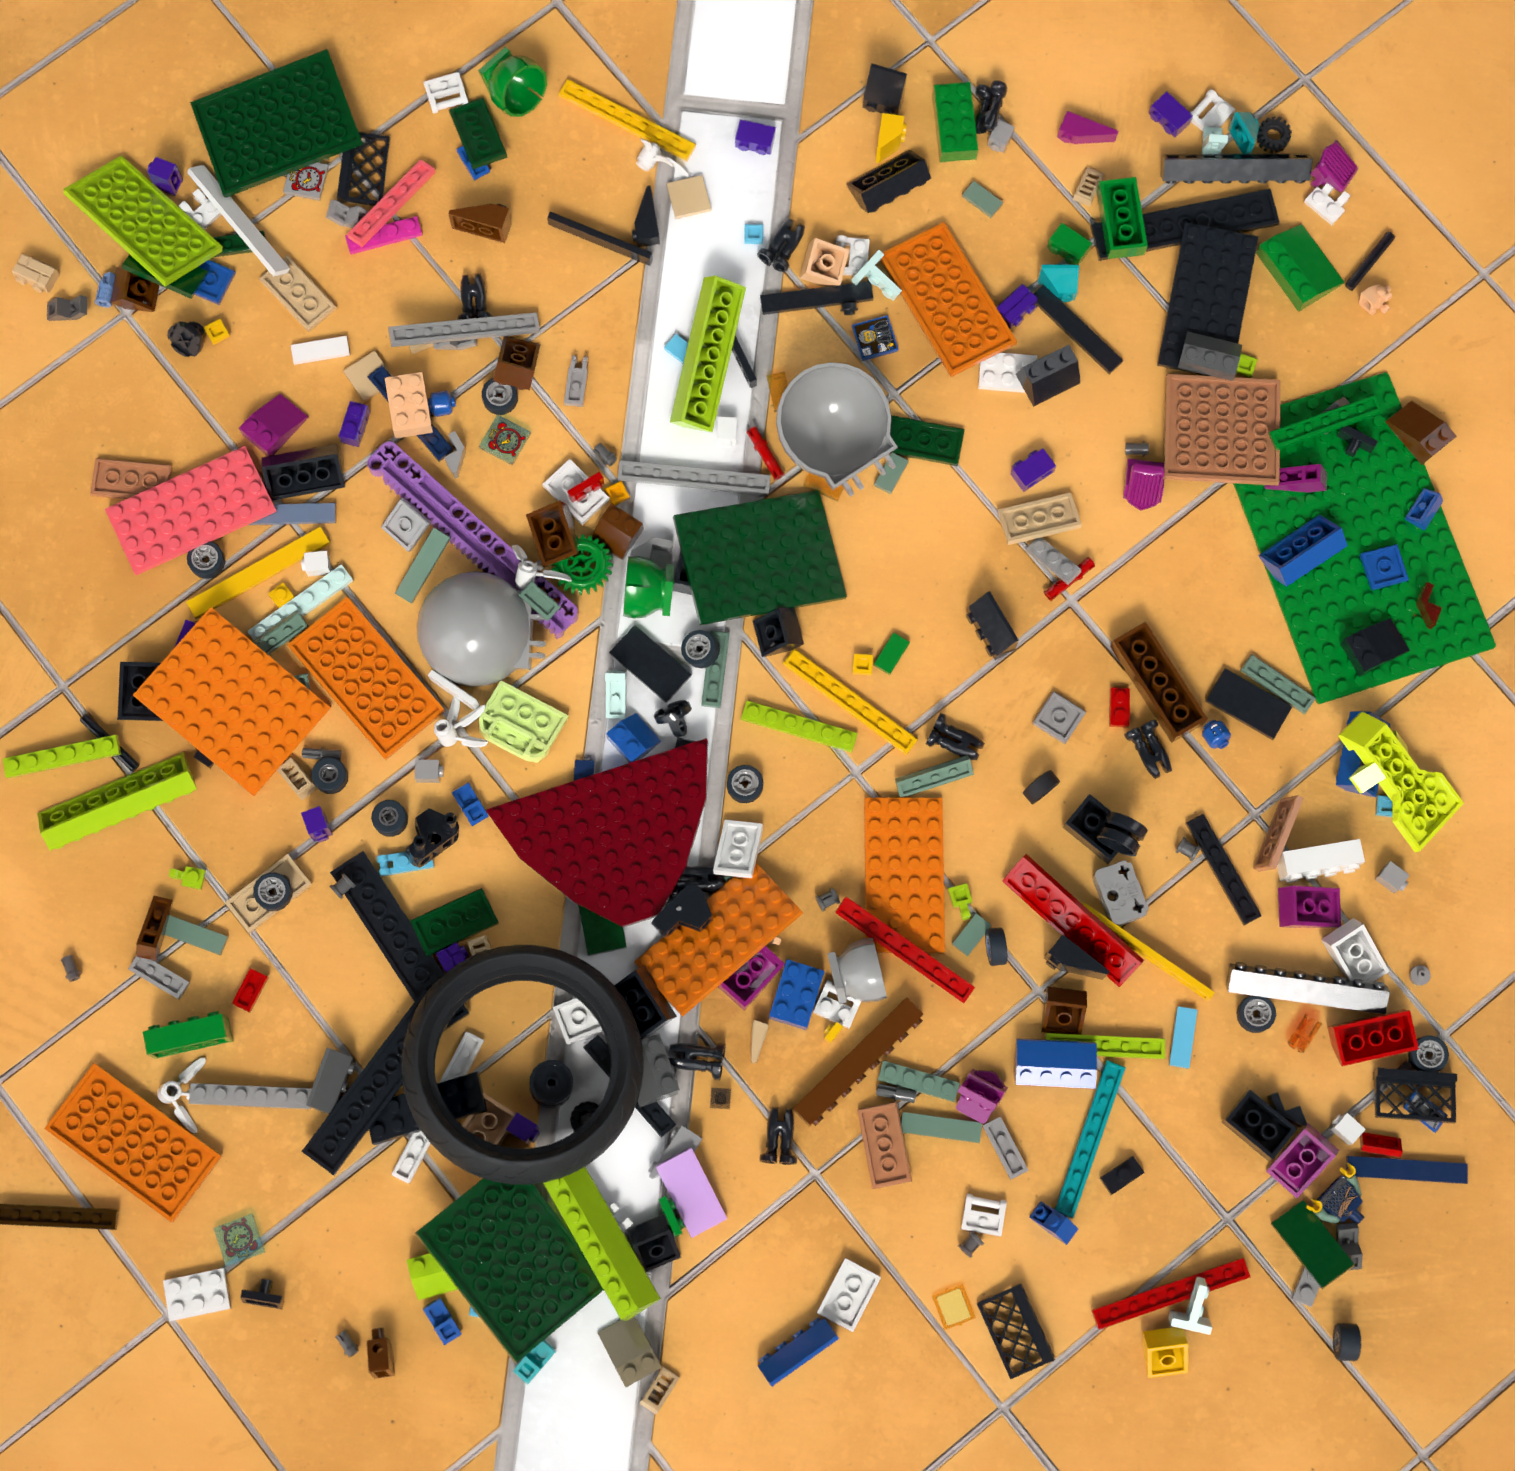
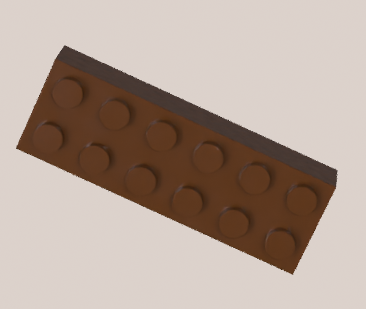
M1146 622L1112 641L1110 648L1171 743L1202 726L1208 720Z

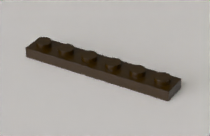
M0 1204V1225L117 1230L119 1210Z

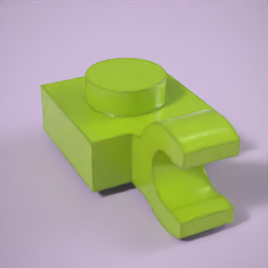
M186 866L185 872L170 868L169 877L182 880L181 885L183 887L202 890L206 870Z
M967 883L948 888L953 908L959 907L963 921L970 919L971 914L968 904H971L973 901Z

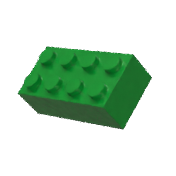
M971 83L934 85L932 98L940 162L976 160L978 143Z
M1136 177L1099 181L1096 191L1107 258L1114 259L1145 255L1148 245Z
M216 1011L208 1013L207 1017L204 1018L193 1016L187 1018L188 1021L180 1023L179 1020L168 1022V1026L160 1027V1025L149 1026L148 1030L142 1031L146 1054L154 1059L233 1042L229 1018Z

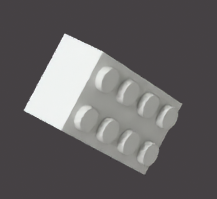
M1356 839L1284 851L1277 864L1280 881L1294 883L1304 877L1306 880H1312L1322 874L1325 877H1330L1340 871H1343L1344 874L1353 873L1356 869L1360 868L1365 859L1361 841Z

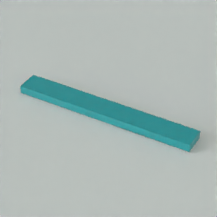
M1108 1060L1101 1074L1054 1209L1070 1218L1075 1216L1126 1068Z

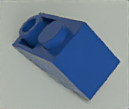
M1042 1201L1029 1216L1030 1219L1066 1245L1078 1231V1228L1066 1216Z

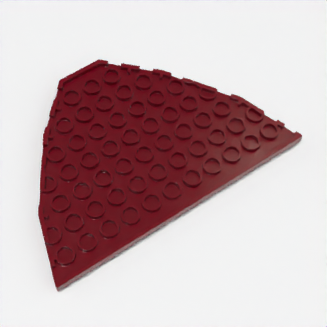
M705 738L486 809V812L518 857L574 903L612 921L622 928L655 918L664 909L689 861V855L707 801L708 740Z

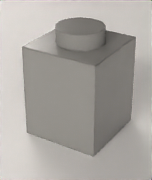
M998 120L996 128L989 137L987 146L993 151L1004 153L1013 136L1015 127Z
M415 760V781L417 783H440V777L444 776V766H441L439 760Z
M1390 861L1384 866L1375 880L1392 893H1396L1399 890H1404L1409 883L1407 878L1410 875Z

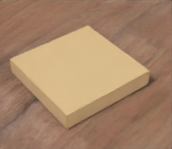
M702 175L666 183L675 219L711 211Z
M375 351L343 371L364 402L380 393L367 376L380 366H383L391 375Z

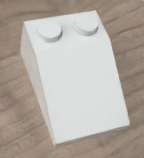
M1354 918L1321 939L1329 955L1347 980L1361 979L1365 983H1373L1389 972L1364 924Z

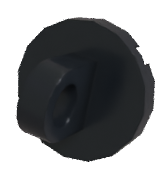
M179 321L169 328L167 337L172 342L170 345L177 353L184 357H194L203 349L202 336L204 328L197 322L187 323Z
M676 701L667 705V709L663 710V708H660L655 712L654 719L657 724L668 723L673 735L677 738L686 735L687 725L683 716L687 715L692 709L689 701Z

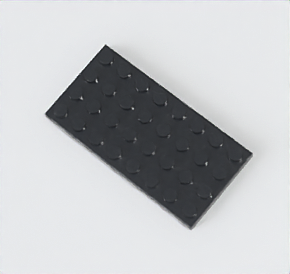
M1185 222L1157 366L1210 376L1178 368L1187 331L1239 343L1258 236Z

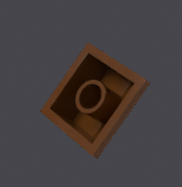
M122 266L116 269L110 303L124 309L155 312L159 285L122 269Z
M611 503L601 517L592 536V541L599 538L598 544L605 543L604 549H610V553L623 560L643 532V523Z
M1047 986L1042 1032L1081 1035L1087 1010V991Z

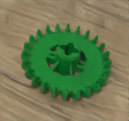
M582 534L580 539L576 535L578 552L581 551V555H577L575 558L569 557L551 565L556 566L551 571L566 574L572 580L570 582L560 579L558 585L562 586L565 584V591L571 587L572 594L578 589L580 596L583 590H586L589 595L590 588L597 592L596 585L603 588L602 580L609 581L606 574L612 575V571L608 568L613 567V564L608 562L613 559L612 556L607 555L610 553V549H603L605 543L598 544L599 538L592 541V535L585 539V535ZM584 552H588L591 555L587 557L584 555ZM569 559L573 561V564L568 566ZM596 562L595 569H592L591 564ZM582 563L585 567L582 568L579 564ZM576 572L578 575H580V577H577L572 573Z

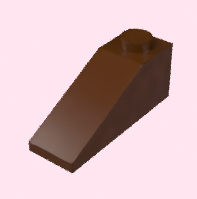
M153 896L136 943L137 957L157 960L173 904L172 899Z

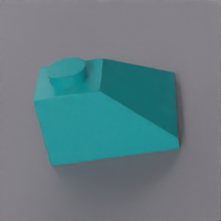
M1236 112L1228 131L1241 153L1251 154L1256 143L1259 122L1255 117L1253 118L1251 112Z
M1042 264L1037 282L1041 286L1044 284L1062 302H1071L1075 300L1077 295L1079 265Z

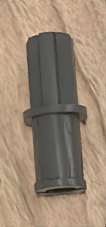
M324 747L321 749L303 748L302 757L319 760L325 757H333L341 761V750L324 749Z
M878 1084L876 1095L892 1098L894 1101L915 1102L917 1091L899 1088L898 1085L897 1087Z

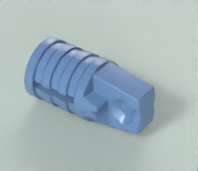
M111 272L105 273L100 280L95 304L105 308L112 306L110 302L115 274Z

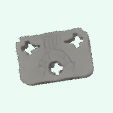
M1124 860L1096 871L1092 879L1107 919L1120 927L1142 919L1147 915L1149 907L1131 862L1127 863ZM1122 870L1126 871L1127 873L1123 875L1119 874L1118 872ZM1109 893L1115 895L1114 901L1107 898ZM1135 905H1136V907H1140V908H1141V910L1139 911V913H1138L1137 910H1136V911L1133 910V908L1135 907Z

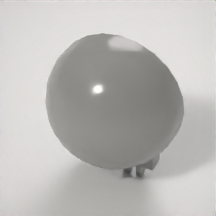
M830 362L815 365L802 371L789 383L781 396L777 408L776 427L785 453L796 465L808 473L825 478L832 491L842 485L850 497L854 495V492L847 481L852 478L856 487L862 490L864 486L857 474L874 464L882 476L886 474L884 467L879 462L883 457L892 470L896 468L889 455L898 448L890 436L891 413L889 403L882 388L871 376L851 365Z
M465 572L446 578L435 586L425 598L417 620V639L421 652L431 668L449 681L470 687L488 686L503 680L517 669L531 670L532 658H545L544 653H532V646H546L544 641H533V620L545 619L540 614H534V609L519 596L522 591L515 589L506 580L490 573Z

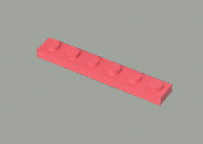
M420 159L347 233L348 238L363 247L435 174V169Z

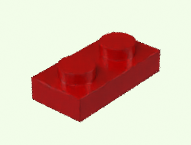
M600 471L567 491L572 503L575 501L579 502L589 492H595L602 488L604 477Z
M1110 688L1109 727L1128 728L1130 722V688Z
M250 968L231 1004L251 1013L269 977Z
M1366 1132L1360 1135L1361 1151L1401 1157L1403 1152L1401 1138Z

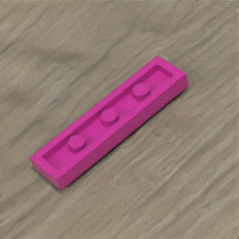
M415 216L385 224L363 247L350 240L348 235H345L350 255L416 238L422 236L418 218Z

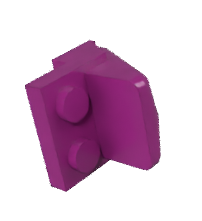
M1335 140L1323 150L1320 161L1310 173L1315 177L1310 184L1314 188L1320 184L1328 183L1337 191L1343 192L1357 173L1358 166L1345 152V149L1338 140Z
M1128 459L1123 499H1127L1129 504L1140 511L1155 507L1158 503H1161L1164 490V463Z
M972 1069L958 1090V1093L962 1095L956 1105V1109L984 1124L988 1121L992 1111L1000 1104L1008 1087L1004 1085L996 1072Z

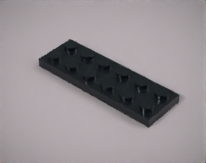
M478 1072L437 1083L442 1100L456 1120L487 1111ZM405 1094L393 1097L369 1129L373 1145L421 1131L412 1116Z

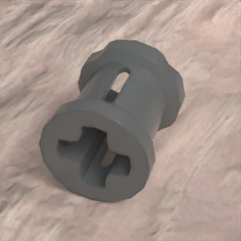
M1183 837L1175 852L1182 853L1190 858L1192 862L1201 846H1195Z
M342 874V878L329 887L342 899L343 895L351 887H355V884L345 874Z
M833 887L830 888L829 892L821 896H815L822 912L835 903L840 904V900Z
M972 1231L969 1233L970 1236L962 1244L958 1245L969 1258L972 1257V1253L980 1245H984V1242Z

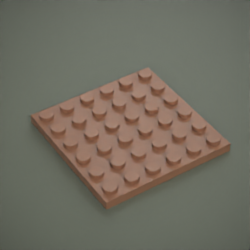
M1167 374L1164 479L1278 486L1280 450H1275L1268 434L1270 431L1280 428V380L1234 377V380L1230 381L1214 376Z

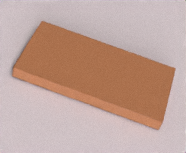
M96 458L90 495L128 499L170 480L172 466Z
M1297 795L1280 799L1254 864V870L1261 872L1276 869L1301 807L1303 797Z
M897 1102L858 1109L872 1189L912 1182Z

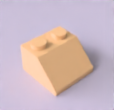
M814 238L808 243L799 278L815 284L840 286L849 250Z

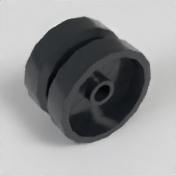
M1109 812L1104 821L1107 827L1100 829L1097 836L1098 841L1121 854L1136 856L1140 848L1138 841L1144 840L1148 831L1147 828L1126 815Z
M547 1060L539 1063L533 1069L530 1076V1093L532 1098L545 1108H556L569 1100L573 1091L571 1070L564 1063L557 1060ZM550 1081L554 1082V1086L548 1085L550 1084Z

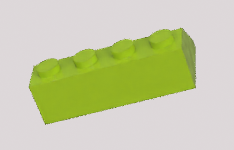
M430 1253L406 1260L418 1300L458 1290Z

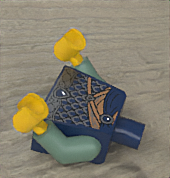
M1347 1163V1170L1342 1167L1340 1168V1172L1345 1177L1343 1175L1338 1176L1317 1200L1312 1198L1311 1200L1314 1202L1313 1207L1307 1205V1209L1313 1211L1322 1221L1341 1223L1349 1217L1354 1223L1357 1222L1359 1224L1365 1217L1357 1210L1363 1202L1361 1199L1362 1193L1355 1175V1167Z

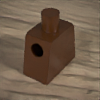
M384 1328L372 1329V1340L367 1341L369 1373L374 1379L395 1376L391 1342L388 1338H385Z

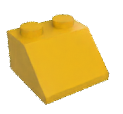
M882 113L875 163H881L900 149L901 142L904 143L907 123H903L904 116Z
M1171 1327L1142 1331L1143 1352L1148 1378L1188 1373V1341L1183 1328Z

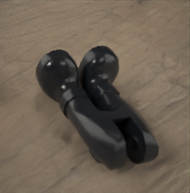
M993 81L991 88L983 84L976 87V96L982 100L975 123L977 134H984L986 130L992 132L998 124L999 112L1008 89L1007 85L1002 81Z
M788 218L779 228L768 249L762 248L757 253L758 258L764 264L770 266L773 262V268L780 272L788 270L790 265L787 260L790 259L791 254L800 243L805 230V226L799 224L794 232L791 231L794 220ZM784 242H787L786 245L784 246V248L782 249V251L780 252L779 257H777V258L774 260L775 256L778 254V252H779L781 246L783 245V243H784Z
M481 273L475 274V284L470 285L468 275H462L460 293L463 313L458 316L457 320L474 319L473 297H475L476 318L492 317V314L487 312L486 289Z
M943 713L939 714L926 742V745L929 747L941 745V748H945L961 757L968 755L970 760H977L979 754L969 749V744L979 749H983L985 745L977 736L953 725L949 726L946 723V715ZM938 732H942L947 736L958 740L960 743L950 740L947 737H943Z
M1156 719L1142 725L1140 729L1137 727L1124 734L1128 741H1132L1135 744L1134 747L1138 751L1145 768L1154 779L1160 777L1159 769L1155 764L1158 761L1165 773L1172 771L1170 759L1159 742L1157 735L1155 736V729L1158 727ZM1142 734L1147 739L1146 741L1150 745L1153 755L1150 753L1145 741H1143Z
M687 866L681 877H700L701 880H678L671 898H675L686 886L691 884L699 886L702 892H713L723 887L725 882H710V876H721L714 874V866Z
M690 1043L670 1044V1051L684 1053L683 1059L668 1058L672 1067L689 1071L706 1072L707 1070L712 1074L714 1080H721L722 1062L693 1059L692 1056L710 1057L723 1061L726 1044L719 1043L713 1048Z
M772 1107L767 1122L766 1148L768 1149L766 1153L760 1155V1162L777 1164L779 1132H781L779 1164L796 1165L797 1157L792 1155L790 1151L792 1150L794 1134L792 1108H786L785 1122L777 1121L778 1107Z

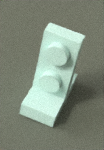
M1203 128L1202 154H1221V150L1228 143V135H1223V128Z
M878 250L851 281L857 286L867 276L869 282L874 286H878L886 298L894 301L902 290L875 266L884 256Z
M607 670L605 673L606 718L625 719L626 670Z
M1196 1278L1186 1313L1170 1310L1168 1318L1171 1326L1211 1334L1212 1325L1210 1319L1202 1317L1204 1310L1203 1300L1207 1299L1209 1294V1287H1207L1204 1278Z

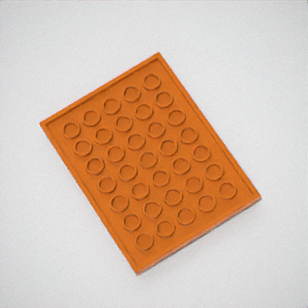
M212 607L207 610L133 694L136 699L253 796L258 793L330 710L326 703Z

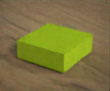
M1241 353L1236 373L1251 378L1258 359Z

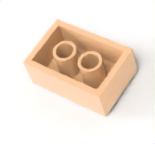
M418 372L385 378L395 439L433 433L423 373Z
M483 1093L487 1111L476 1115H469L462 1126L475 1136L500 1146L509 1133L506 1128L516 1113Z

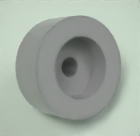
M1422 965L1412 968L1409 973L1410 981L1416 986L1425 985L1431 977L1428 968Z

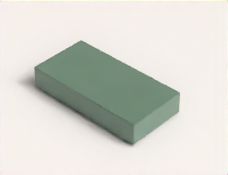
M975 181L962 194L964 199L990 218L1003 205L1002 201Z
M891 453L890 457L895 463L896 468L892 470L886 462L884 466L886 474L883 476L880 474L874 484L875 487L889 494H892L909 462L894 453Z
M533 581L519 594L546 621H549L561 608Z
M976 913L952 945L968 957L985 935L986 929H989L992 925Z

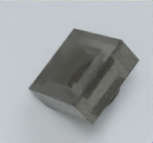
M711 1088L710 1108L730 1110L731 1089Z

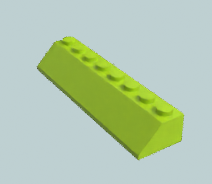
M715 275L703 278L670 423L689 429L713 432L746 287Z
M182 752L37 813L40 834L49 850L62 848L65 844L79 841L89 834L98 833L108 826L117 825L120 821L134 818L139 813L153 810L163 803L172 802L175 798L191 794L194 790H197L195 779L184 753Z
M586 1166L565 1177L544 1182L546 1189L619 1318L628 1321L659 1301L661 1297Z

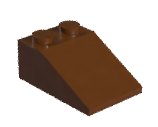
M502 204L472 206L449 210L448 213L452 229L501 243L506 242L512 224L509 208Z
M504 336L493 381L501 385L514 386L520 390H530L540 344Z
M1410 401L1385 421L1421 465L1457 437L1444 421L1413 401Z
M557 501L526 514L544 568L579 554L574 522L567 504Z

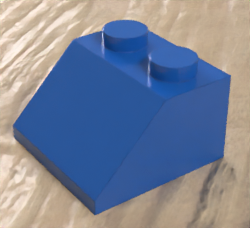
M637 713L621 720L606 733L607 739L628 763L642 759L661 743V740Z

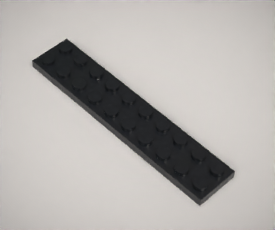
M1271 189L1142 214L1148 245L1146 252L1180 245L1185 222L1238 233L1277 226L1280 223ZM1102 222L1091 224L1090 229L1099 261L1108 260Z
M362 851L330 873L336 882L342 878V874H345L355 884V887H351L344 895L415 1002L424 989L428 991L444 973L432 955L426 956L407 916L365 852ZM464 1004L456 1011L457 1014L445 1030L470 1014Z
M425 989L301 1151L333 1176H335L403 1085L402 1052L404 1040L413 1014L424 995L428 992ZM455 1013V1014L452 1016V1018L449 1020L448 1024L451 1022V1020L454 1018V1016H455L457 1013Z

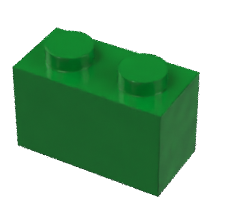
M1061 223L1049 239L1047 247L1053 254L1063 257L1068 264L1080 265L1090 251L1092 242Z

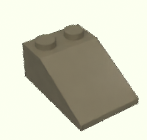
M635 1316L628 1321L619 1320L598 1332L625 1388L662 1368Z

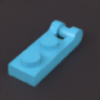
M405 852L377 856V863L380 864L379 875L381 877L434 868L433 859L423 867L413 866ZM393 861L394 867L388 868L387 862Z

